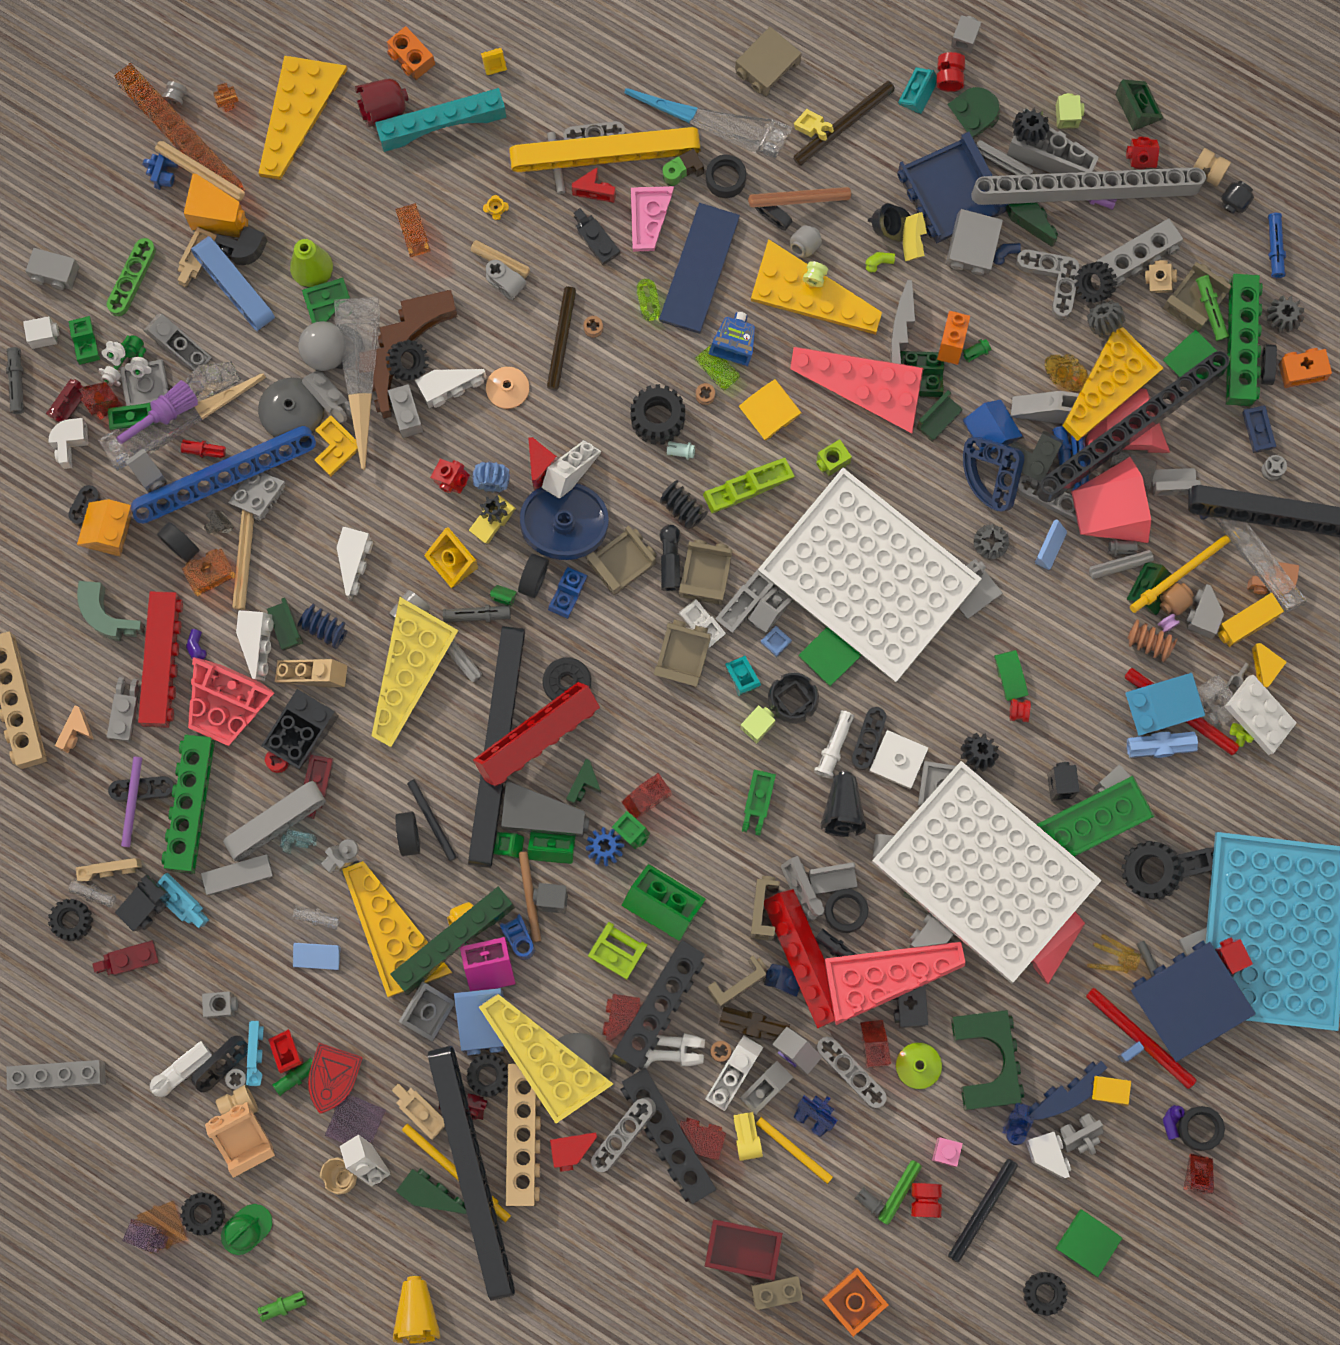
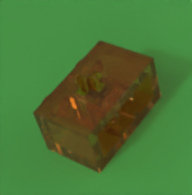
M416 203L395 209L409 256L414 257L430 252L429 243Z
M222 548L219 550L213 549L207 552L205 557L199 560L193 559L187 562L185 567L181 568L196 596L235 578L236 575ZM208 567L211 571L209 574L206 573V568Z

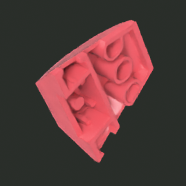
M1140 389L1094 427L1087 435L1085 447L1150 400L1147 389ZM1150 411L1146 412L1151 417L1155 416L1154 413ZM1160 423L1123 449L1147 450V453H1170ZM1129 424L1131 428L1138 429L1137 425ZM1117 436L1112 437L1115 441H1122ZM1095 449L1096 452H1104L1102 449Z
M1131 457L1126 458L1119 464L1071 491L1080 535L1137 541L1140 543L1149 542L1151 515L1143 477Z
M193 657L192 699L190 700L188 728L230 746L275 693L263 683L228 667Z
M1076 912L1070 916L1031 961L1034 965L1033 968L1047 984H1049L1085 924Z

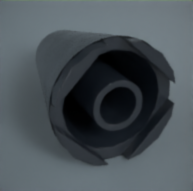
M843 771L839 772V775L834 776L821 821V830L825 828V833L829 835L849 837L850 832H856L855 836L866 831V822L857 779L850 772Z

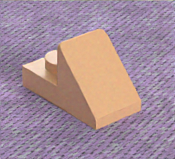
M74 706L55 744L59 750L66 753L75 747L78 733L94 740L85 713L78 706Z

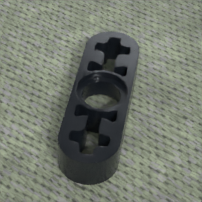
M872 707L866 714L851 759L852 765L858 770H866L872 763L886 721V713L880 707ZM875 712L879 713L882 721H877L875 729L866 728V725L871 727L873 721L870 715H874ZM865 733H872L875 736L873 744L868 745L864 743L862 737ZM859 745L864 749H872V753L867 750L865 759L868 760V763L864 762L863 765L858 764L859 760L856 759V756L860 757L863 749L858 748Z
M166 776L140 778L139 784H147L148 791L144 795L137 794V801L169 798L172 796V789L175 783ZM130 779L112 782L108 788L110 797L117 802H127L128 792H122L119 797L114 793V790H118V786H121L123 789H129ZM154 782V786L159 787L163 786V782H166V784L170 785V788H167L165 793L161 789H154L155 794H153L151 783Z
M238 1035L229 1038L193 1074L192 1084L199 1092L211 1090L247 1055L248 1043L244 1038ZM236 1045L240 1046L238 1050L234 1048ZM219 1060H226L223 1067L215 1068Z

